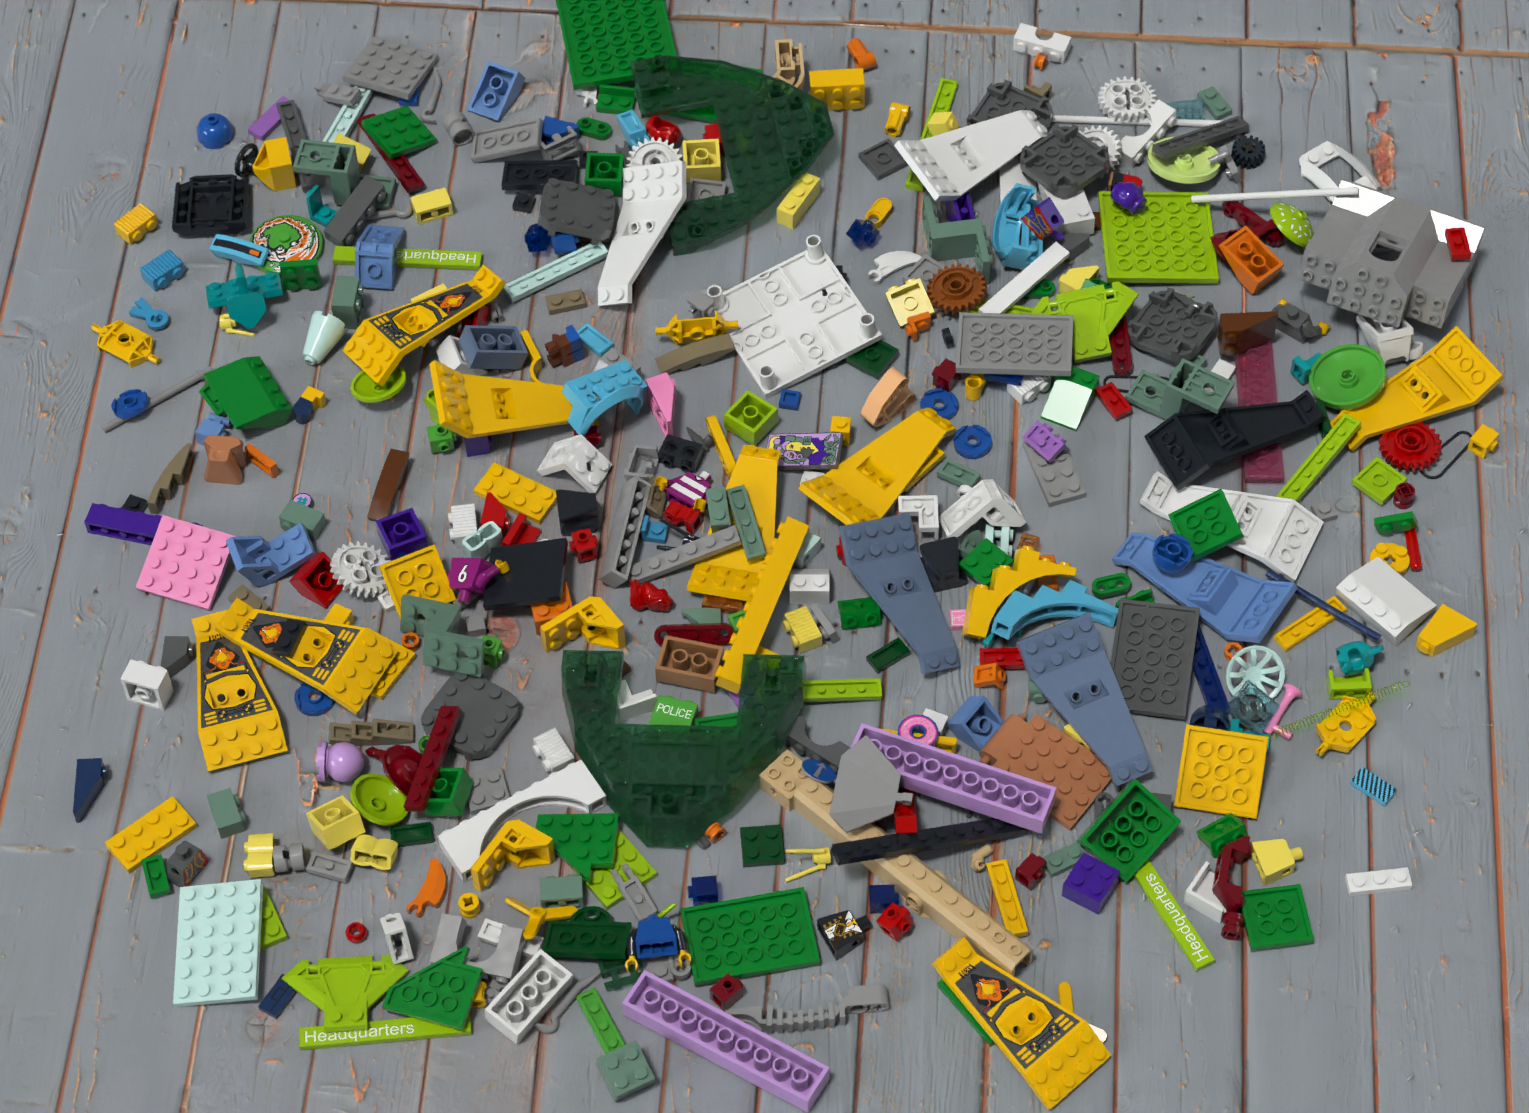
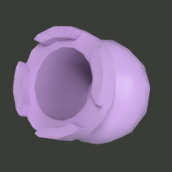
M318 741L316 767H320L319 775H316L317 782H326L329 776L335 781L347 782L354 780L362 772L364 756L361 750L354 744L340 742L329 747L327 741Z

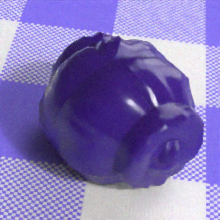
M1118 182L1111 190V199L1124 208L1131 210L1133 215L1140 213L1144 209L1147 200L1143 197L1142 189L1136 186L1135 183Z

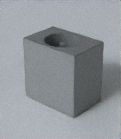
M483 614L465 617L470 637L487 635Z

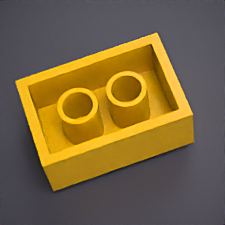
M863 68L809 71L811 111L865 108Z

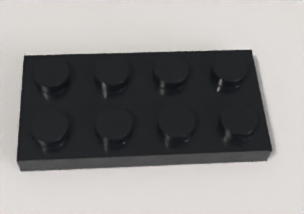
M577 160L505 161L501 183L502 190H543L550 178L576 183L578 162Z

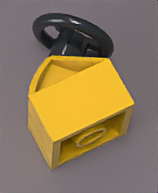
M286 137L264 141L260 151L257 145L249 143L239 152L234 166L238 177H245L253 171L265 185L275 192L297 188ZM249 149H253L248 155L244 156ZM241 161H242V164H243L242 172L240 171V163H241Z

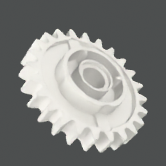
M1092 125L1091 130L1085 127V132L1083 133L1078 131L1099 147L1105 145L1108 148L1110 167L1104 174L1109 176V170L1115 171L1114 165L1120 164L1117 159H1122L1120 153L1123 152L1118 135L1113 130L1109 131L1108 127L1103 129L1101 125L1097 129Z
M652 137L651 141H648L644 138V143L638 141V147L632 146V151L628 152L629 157L626 158V163H628L626 168L651 165L653 163L681 161L683 155H678L679 148L673 149L674 143L668 145V140L661 142V137H659L658 141H655L654 137Z

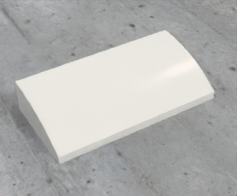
M1021 156L1015 157L999 169L1000 204L1016 183L1036 187V181L1026 175L1020 168ZM1036 190L1034 196L1031 198L1033 200H1037ZM1006 217L1007 219L1019 220L1016 218Z

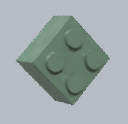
M337 276L331 302L333 316L345 324L344 328L357 330L359 322H362L363 312L361 310L365 308L366 297L363 296L364 286L361 285L359 277Z
M636 1040L597 1058L596 1066L614 1102L654 1084L655 1077Z

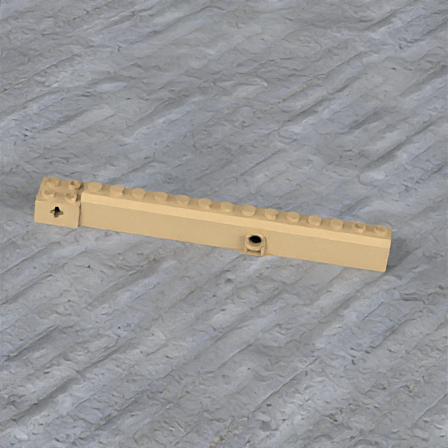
M788 749L759 775V788L789 812L792 809L796 810L835 843L888 835L874 823L846 833L829 815L834 791L824 783L809 778L801 769L803 761ZM912 853L860 862L902 896L905 905L917 915L933 920L957 941L965 937L978 955L1012 976L1015 974V967L1020 962L1024 963L1027 967L1032 963V948L952 886L941 871L937 869L932 870Z

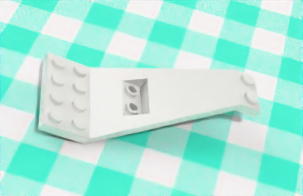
M1019 110L922 140H898L894 146L935 201H956L1021 154L1022 148L1025 145L1028 147L1045 138L1048 133L1045 126L1036 119L1037 116L1034 112Z
M686 161L623 168V206L599 281L598 306L632 304V284L686 200Z
M1157 471L1153 474L1139 503L1154 514L1170 520L1168 514L1219 489L1187 484L1178 491L1171 480ZM1222 489L1244 535L1243 538L1226 546L1261 561L1277 574L1281 573L1284 575V578L1294 582L1324 522L1293 499Z

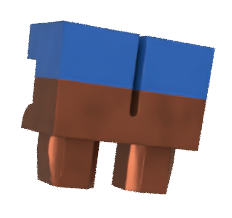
M573 325L566 327V333L560 336L552 334L553 340L545 344L548 352L547 359L552 367L561 363L565 368L584 359L581 337Z

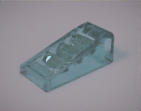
M1203 98L1167 103V105L1177 109V119L1206 120V108Z

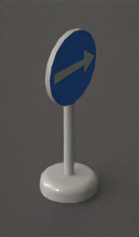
M807 759L802 762V771L812 780L825 784L832 782L836 784L835 771L824 762L814 759Z

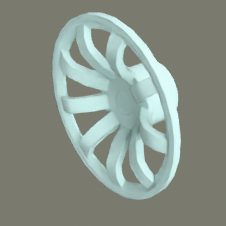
M1260 645L1248 646L1238 651L1231 658L1226 670L1227 687L1237 700L1241 698L1237 693L1246 685H1248V694L1253 695L1254 686H1256L1263 696L1261 700L1265 704L1277 696L1285 679V669L1280 657L1270 648ZM1256 650L1267 652L1265 657L1256 663ZM1250 651L1251 661L1246 663L1240 656ZM1271 656L1278 664L1274 667L1263 668ZM1235 661L1241 665L1240 672H1231ZM1279 671L1278 682L1265 677V674ZM1231 677L1242 678L1241 683L1236 688L1232 686ZM1262 681L1276 687L1271 694H1267L1261 684Z

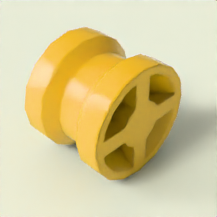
M465 893L460 896L458 906L461 916L466 919H473L480 913L478 897L473 893Z

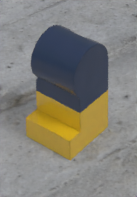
M310 386L306 388L293 407L297 423H308L317 407L323 408L326 405L324 392Z

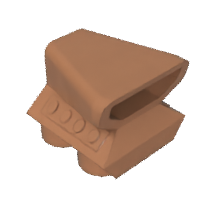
M209 435L203 440L208 457L204 474L205 481L240 485L243 481L240 468L247 467L245 462L246 453L242 450L243 441L237 437Z

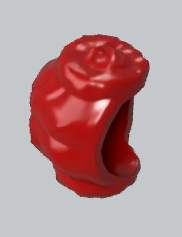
M658 115L653 116L647 121L646 131L649 133L650 138L654 137L655 141H658L659 137H661V142L668 140V145L672 143L675 145L680 140V128L673 123L662 120Z

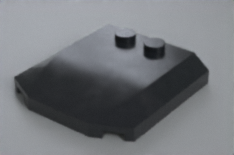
M233 174L193 176L189 178V182L181 185L180 182L176 183L172 219L173 232L181 236L239 234L247 228L249 179L245 178V181L237 179V176Z

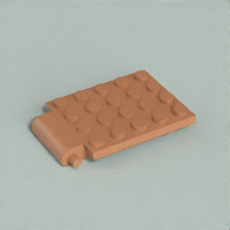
M1020 713L1018 716L1011 714L979 751V756L982 758L979 762L984 764L990 763L993 767L1056 787V800L1049 817L1071 831L1094 803L1097 794L1103 792L1112 781L1107 767L1097 755L1038 714L1029 723L1024 721L1026 717Z

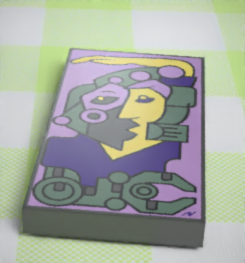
M842 432L768 434L766 448L781 451L777 470L838 469L844 436Z

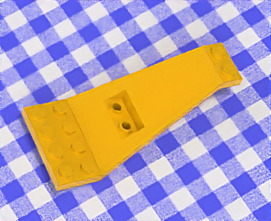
M436 360L429 364L440 425L467 439L569 424L567 420L573 405L563 395V385L462 374ZM598 418L593 422L591 426L599 425Z
M927 407L918 410L840 463L838 469H832L820 477L802 482L799 490L845 525L884 518L897 501L898 496L903 493L942 439L954 435L957 428L949 420L939 416L932 408Z
M743 445L725 490L745 485L767 555V553L771 554L773 551L770 546L775 536L777 466L781 458V451L773 448ZM727 498L731 526L735 525L736 527V523ZM711 526L707 535L712 534ZM739 545L695 563L687 584V591L751 602L753 597L750 596L753 585L758 586L759 584L756 578L760 569L765 570L766 565L763 564L765 557L747 562L743 546Z

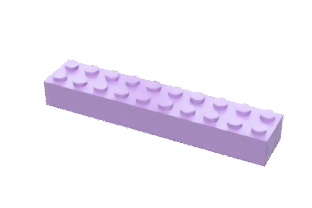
M861 723L852 746L867 735L901 774L900 787L1042 834L1056 800V787Z
M646 970L643 971L622 1002L623 1015L807 1113L830 1079V1067Z

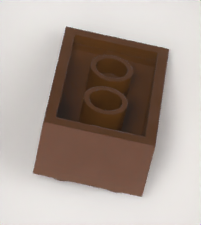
M1278 311L1221 313L1217 335L1219 354H1240L1274 338Z

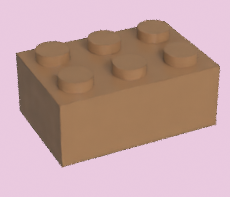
M665 635L655 667L656 681L715 693L717 687L715 684L718 679L715 674L719 665L723 666L724 647Z

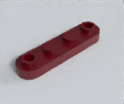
M1224 201L1222 203L1223 212L1227 216L1238 221L1240 225L1247 226L1250 230L1267 223L1265 219L1238 201ZM1278 228L1271 229L1261 236L1269 245L1279 246L1284 241V236Z
M1124 315L1109 336L1112 351V369L1118 376H1127L1132 369L1127 318Z
M727 623L660 625L654 632V639L657 644L662 646L665 637H662L660 634L665 631L668 633V636L708 644H728L734 630ZM721 630H727L728 634L723 636L720 632Z

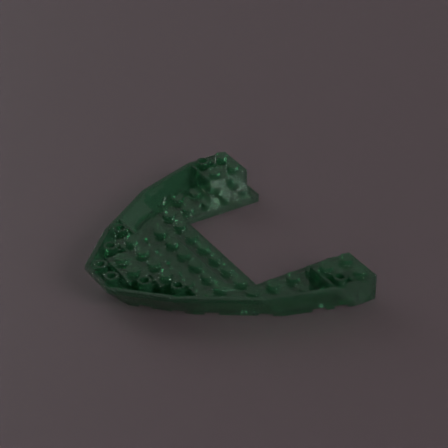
M665 55L630 62L631 76L641 119L713 106L734 192L683 203L667 228L673 256L693 253L697 249L742 228L756 218L808 172L834 137L827 104L781 79L723 60Z
M563 650L561 666L562 696L575 750L605 793L609 808L614 813H619L621 821L646 847L689 848L705 835L706 830L713 823L722 821L732 813L760 780L759 775L779 757L804 701L806 677L804 655L743 654L737 727L617 724L624 652Z

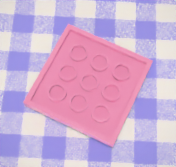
M162 515L135 588L210 611L231 556L226 540L236 536Z

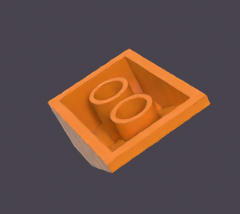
M1247 226L1241 228L1219 245L1238 280L1252 295L1278 277L1284 266V263Z

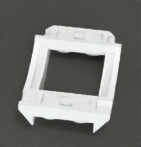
M1329 141L1322 143L1299 158L1301 177H1306L1319 189L1338 188L1332 179L1319 168L1339 156L1351 164L1362 176L1355 183L1376 190L1382 188L1370 170L1357 157ZM1326 196V198L1333 202L1335 196Z

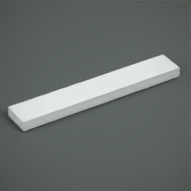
M1055 242L980 307L979 313L1004 314L1070 256V252Z

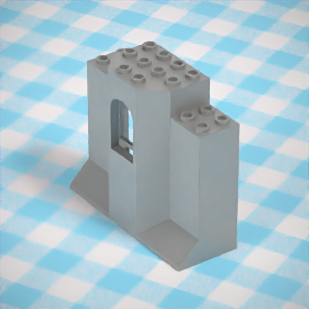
M1342 179L1339 188L1359 187V194L1335 196L1332 206L1305 248L1297 279L1328 289L1329 294L1326 303L1398 328L1406 316L1441 329L1472 273L1485 226ZM1464 227L1471 251V259L1452 261L1445 237V229ZM1388 240H1391V241H1394V242H1396V243H1398V244L1396 245V244H1393V243H1390V242H1387V241H1388ZM1377 244L1402 252L1396 261H1385L1372 255Z

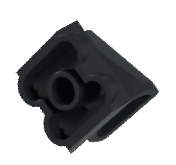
M556 490L561 534L571 536L573 532L589 528L593 534L597 529H600L596 493Z
M957 537L945 538L920 545L919 548L922 555L920 558L935 593L962 587L968 581L965 572L959 568L961 560Z

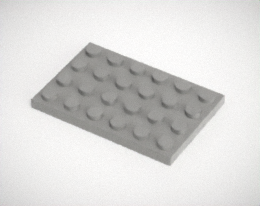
M959 312L956 373L1071 376L1073 316Z

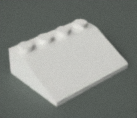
M1379 557L1349 574L1336 587L1337 598L1395 647L1437 608L1434 602Z

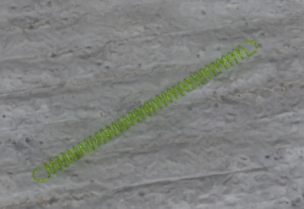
M1370 692V694L1367 693V695L1370 696L1371 701H1373V699H1372V697H1371V693H1372V692ZM1363 695V697H1361L1365 704L1366 702L1364 700V696L1367 698V701L1369 702L1367 695ZM1338 705V706H1335V708L1332 707V708L1335 710L1336 715H1337L1336 707L1339 709V705ZM1328 708L1327 713H1328L1329 717H1330L1329 710L1332 712V708H1331V709ZM1299 720V721H1296V723L1293 722V723L1296 725L1297 729H1298L1297 722L1300 724V727L1302 728L1301 723H1300V720Z

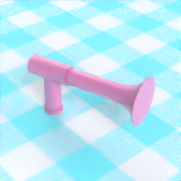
M1284 684L1285 696L1262 733L1270 734L1271 736L1275 732L1289 741L1293 732L1277 724L1289 703L1295 697H1301L1302 693L1295 686Z

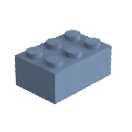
M465 325L458 341L469 368L521 369L528 355L517 326Z

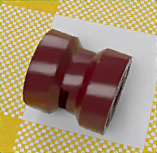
M1406 482L1398 484L1393 498L1394 505L1403 510L1410 508L1413 503L1415 488Z
M1226 912L1223 914L1222 922L1224 926L1222 927L1221 936L1227 940H1240L1243 933L1241 926L1244 923V916L1237 912Z

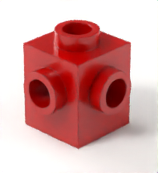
M590 528L571 533L572 541H569L571 553L575 552L578 563L597 558L596 547L598 546V540L596 535L592 536Z
M893 902L876 920L882 931L896 941L914 923L909 916L911 914L910 911L903 905L899 907Z

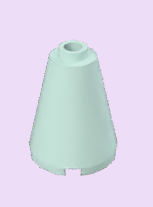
M315 311L311 317L302 354L303 358H305L304 361L310 365L319 364L347 331V328H344L345 324L340 319L331 314H328L327 317L321 315L322 311Z

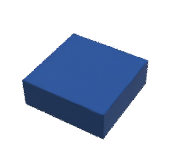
M782 389L779 408L798 411L801 392Z

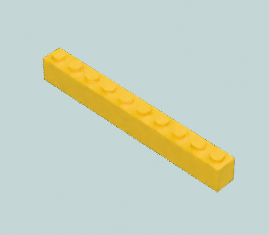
M787 516L785 523L780 522L776 532L779 533L778 539L774 537L770 548L773 551L771 554L767 553L763 562L766 565L765 570L760 569L756 578L759 584L758 586L753 585L750 596L753 598L751 602L747 600L743 612L746 614L744 618L740 616L736 625V628L739 629L738 633L733 632L729 641L732 647L730 650L726 649L722 660L725 663L723 666L719 665L715 676L718 679L715 685L738 694L809 525Z

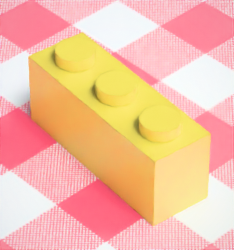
M803 172L777 207V223L792 230L795 228L820 194V178Z

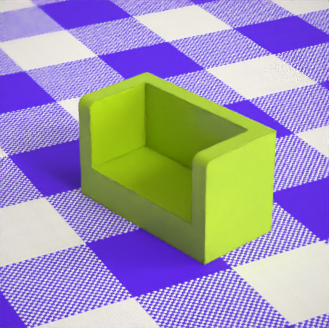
M1364 668L1363 676L1333 677V670H1328L1326 683L1329 700H1342L1343 696L1364 699L1372 690L1369 668Z

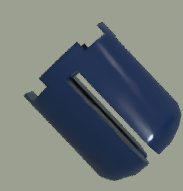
M1210 705L1199 707L1190 718V725L1230 731V719L1227 713L1218 706H1215L1214 714L1209 713Z

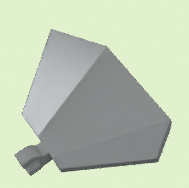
M867 735L841 755L829 815L846 833L893 815L895 803L911 806L913 794L898 793L901 774Z

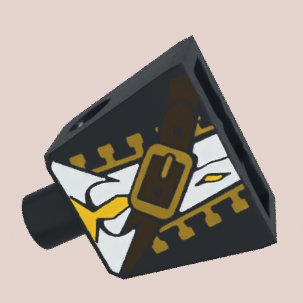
M850 910L817 919V930L836 961L861 945L864 937L862 930L871 926L866 915L855 919Z

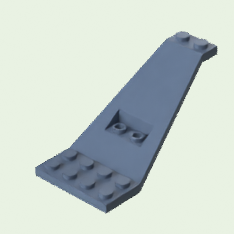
M910 513L839 526L846 566L918 654L921 674L960 666L955 643L917 551Z
M1090 612L1016 642L1030 680L1104 763L1114 786H1119L1153 771ZM1093 685L1096 687L1094 693L1091 691V686ZM1074 693H1077L1078 695L1077 700L1073 699Z

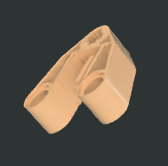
M894 367L887 370L869 394L860 415L874 427H879L893 420L912 405L916 398V395L906 387L909 379Z

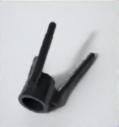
M663 518L659 519L660 522L685 536L682 545L700 539V537L689 534ZM657 545L656 548L669 551L676 547Z

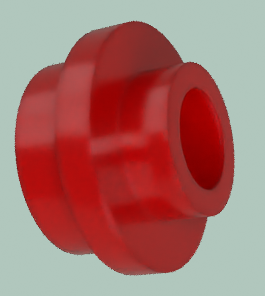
M353 922L349 924L345 934L350 942L358 943L365 939L367 930L363 924ZM354 932H360L358 935H353Z

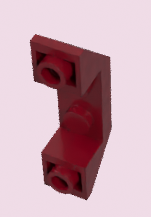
M1247 835L1225 845L1217 857L1212 891L1228 912H1236L1237 908H1241L1244 902V896H1241L1243 887L1229 883L1231 874H1228V871L1233 862L1242 864L1245 857L1250 856L1252 846L1249 845L1250 836Z

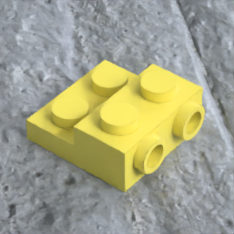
M920 278L909 279L905 282V285L900 287L898 285L893 286L885 293L900 328L907 325V317L929 311L930 315L935 314Z

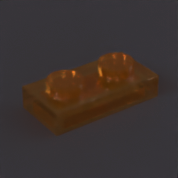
M704 594L702 608H719L721 612L733 614L742 611L744 601Z

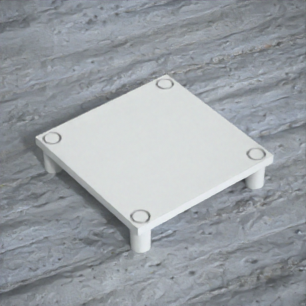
M818 235L807 237V250L723 293L718 285H712L707 289V295L714 300V307L717 308V312L725 321L738 320L739 328L727 329V332L724 334H730L736 353L766 399L782 391V389H786L883 339L881 332L876 327L874 316L867 313L823 249ZM825 289L827 291V296L822 295V290Z

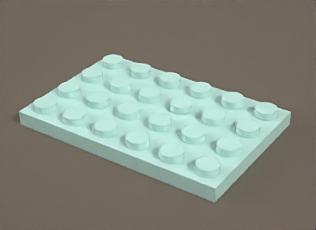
M261 879L180 887L173 1005L175 1007L258 999L263 881Z

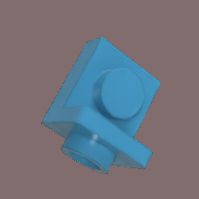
M645 515L639 533H642V541L665 544L669 527L664 523L649 521V515Z

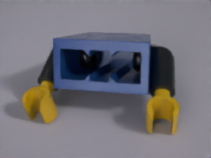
M655 914L648 916L647 920H640L638 928L634 929L627 938V956H629L625 963L627 972L629 973L630 965H635L636 973L639 971V965L635 960V956L641 959L676 955L678 951L680 952L678 965L682 968L681 960L687 959L690 966L691 956L686 953L687 945L683 931L671 924L669 918H659Z

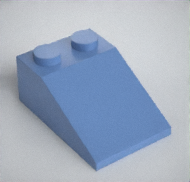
M487 61L467 110L499 122L519 95L526 78L519 71Z

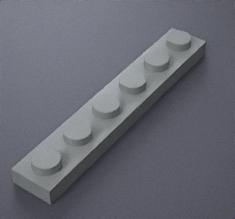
M733 525L632 564L628 576L629 582L636 579L641 584L742 545L737 529Z

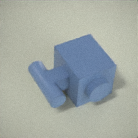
M213 413L208 415V419L203 418L195 431L197 443L204 446L203 440L209 435L227 436L225 426H231L230 419Z

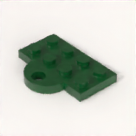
M597 906L584 907L577 910L569 921H548L542 950L550 957L626 959L627 938L632 932V923L611 922L610 914L605 909ZM590 915H596L594 918H588Z

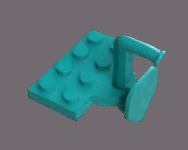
M236 264V279H231L224 283L214 282L206 286L208 306L210 309L227 305L228 314L231 319L248 329H252L266 312L264 299L283 295L280 274L269 272L262 276L253 275L246 278L243 266Z

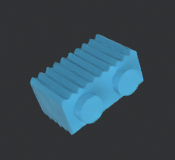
M168 249L141 267L140 272L142 279L156 291L159 288L166 287L173 279L180 278L185 272L183 262Z

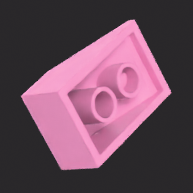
M665 372L645 379L648 385L646 390L647 403L666 437L667 434L673 436L677 396L674 391L676 383Z

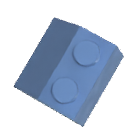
M970 696L949 720L947 726L960 741L979 752L1004 721L985 696Z

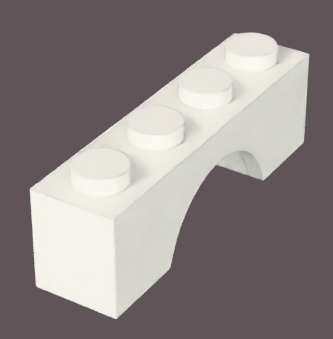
M1158 99L1147 111V122L1150 125V129L1140 136L1125 135L1121 140L1123 152L1120 154L1122 159L1117 160L1130 168L1139 164L1150 146L1157 142L1158 139L1161 140L1167 129L1174 126L1177 120L1176 109Z

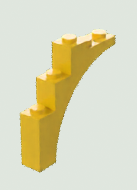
M1023 546L1017 549L1012 570L1010 566L1000 565V567L992 571L989 589L988 586L980 584L970 588L962 636L976 639L986 638L989 624L997 608L1011 592L1022 584L1040 577L1058 576L1070 578L1076 575L1077 568L1071 567V564L1067 562L1056 564L1052 563V560L1048 558H1040L1039 560L1040 552L1034 551V547Z

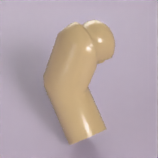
M988 844L971 855V867L976 872L984 869V858L993 853Z

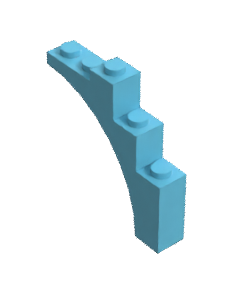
M1069 580L1061 593L1042 585L1033 598L1014 590L996 615L991 632L1009 640L1018 630L1038 620L1052 617H1078L1087 612L1091 613L1093 621L1113 628L1117 622L1119 608L1087 594V587L1072 580Z

